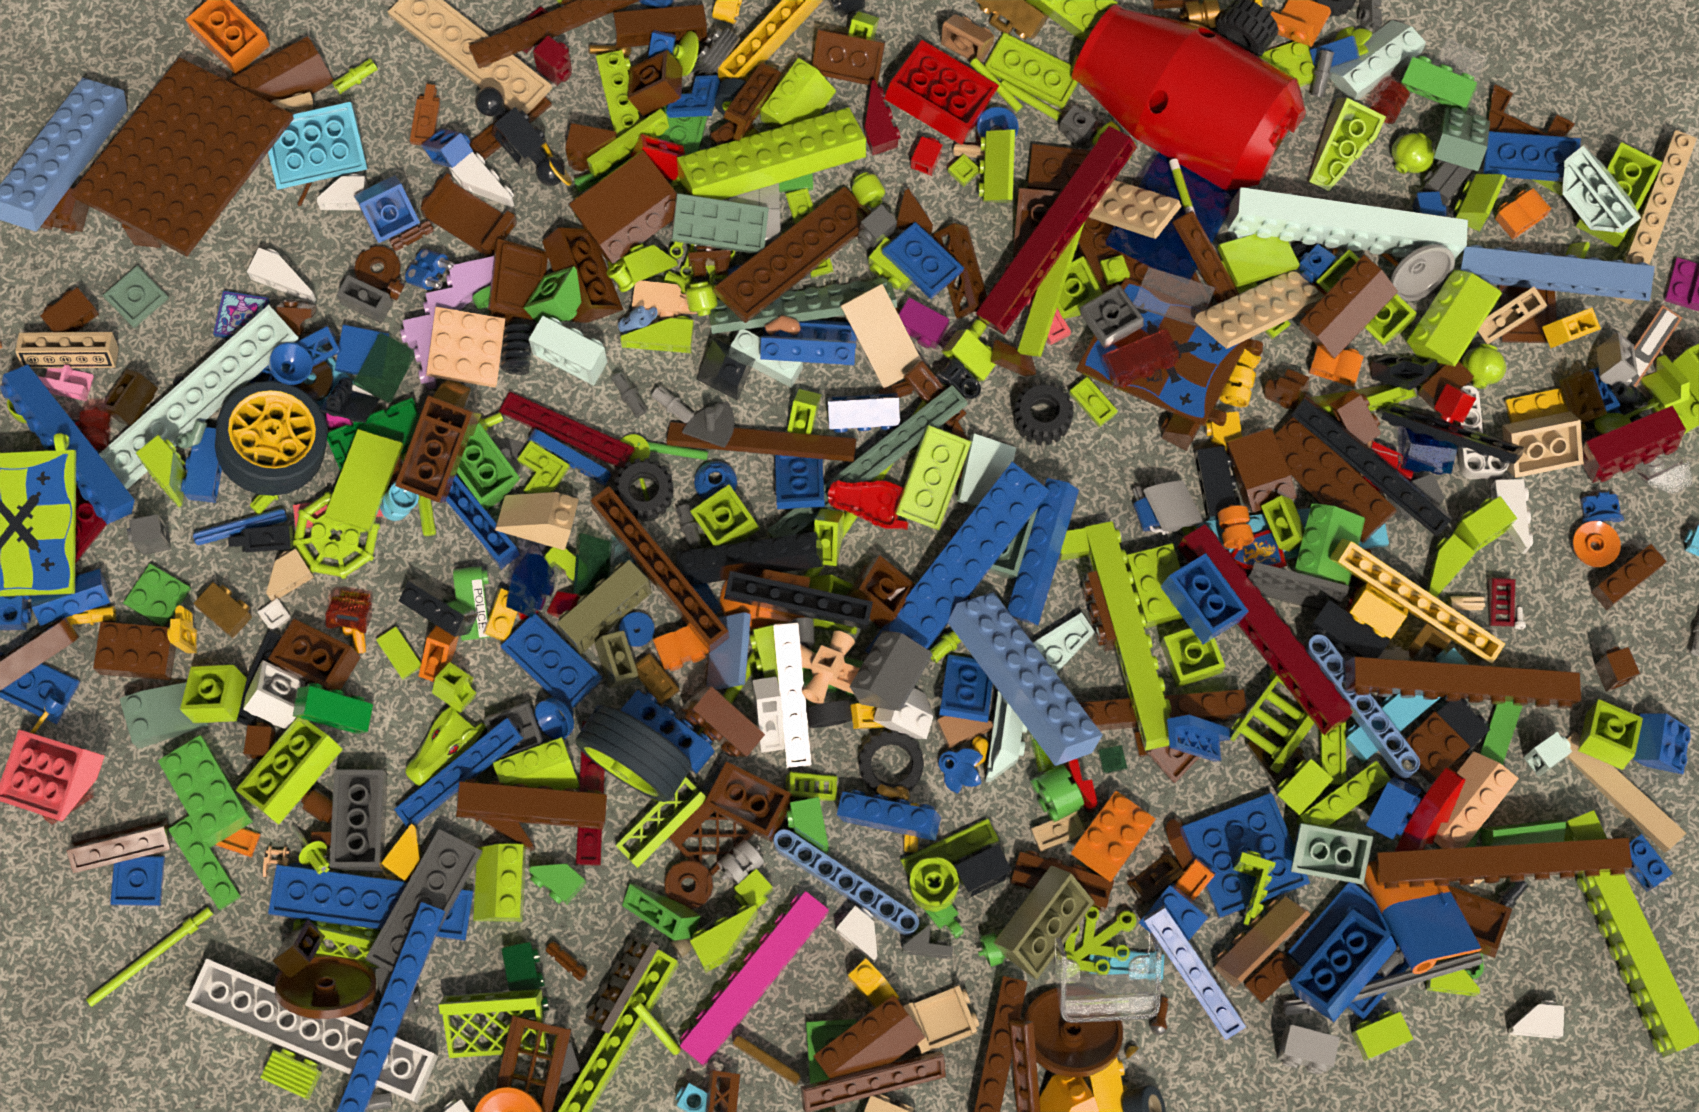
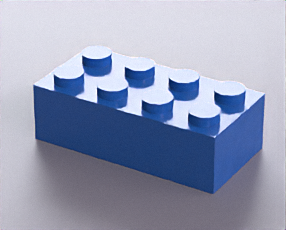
M1353 909L1291 980L1290 985L1297 997L1332 1022H1335L1394 953L1397 947L1389 933Z

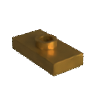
M650 653L635 664L638 673L637 678L651 695L658 700L661 706L680 691Z

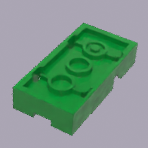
M413 398L391 406L387 412L381 410L370 415L366 423L353 422L354 426L345 425L327 433V441L340 472L343 469L358 429L403 443L405 449L401 451L400 455L408 451L420 418ZM397 412L400 413V414H397V415L392 416V417H390V418L388 417V416L393 415V414H395V413H397ZM356 430V432L345 436V434L350 433V432Z

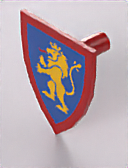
M1271 529L1255 534L1253 543L1244 546L1242 550L1236 548L1231 554L1239 567L1251 570L1254 562L1277 568L1287 566L1283 550L1279 549Z

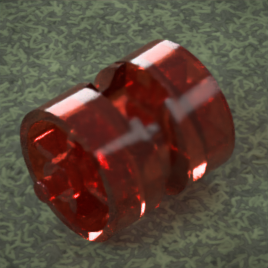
M1387 80L1383 83L1378 96L1375 97L1369 109L1386 116L1385 123L1394 124L1401 113V108L1408 101L1410 92L1401 83Z
M93 407V410L80 411L78 426L82 428L80 431L95 450H104L109 444V433L106 431L110 429L111 415L105 411L98 410V407Z

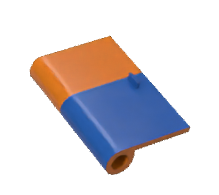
M1376 861L1367 864L1364 881L1414 974L1428 971L1435 965L1437 960L1474 953L1482 949L1448 886H1434V882L1424 883L1425 886L1420 888H1410L1409 884H1399L1400 888L1385 889L1384 885L1378 886Z

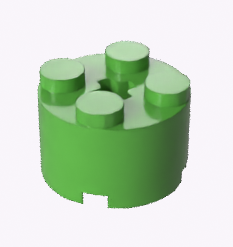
M1062 764L1030 781L1033 790L1041 798L1038 800V804L1044 813L1048 812L1049 817L1054 823L1080 810L1084 805L1077 784L1071 782L1068 778L1071 774Z

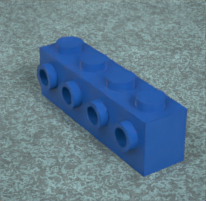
M851 790V793L842 792L836 814L843 822L936 841L941 816L934 810L933 806L920 804V807L912 806L911 802L902 799L892 802L882 795H874L873 798L867 797L865 793L857 790Z

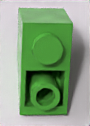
M567 864L531 866L528 870L532 875L530 880L540 889L545 886L551 892L548 895L558 904L564 902L568 905L586 884L585 879Z

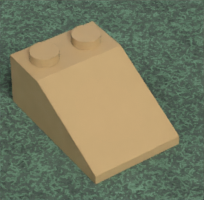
M557 492L505 495L495 530L565 550L579 499Z

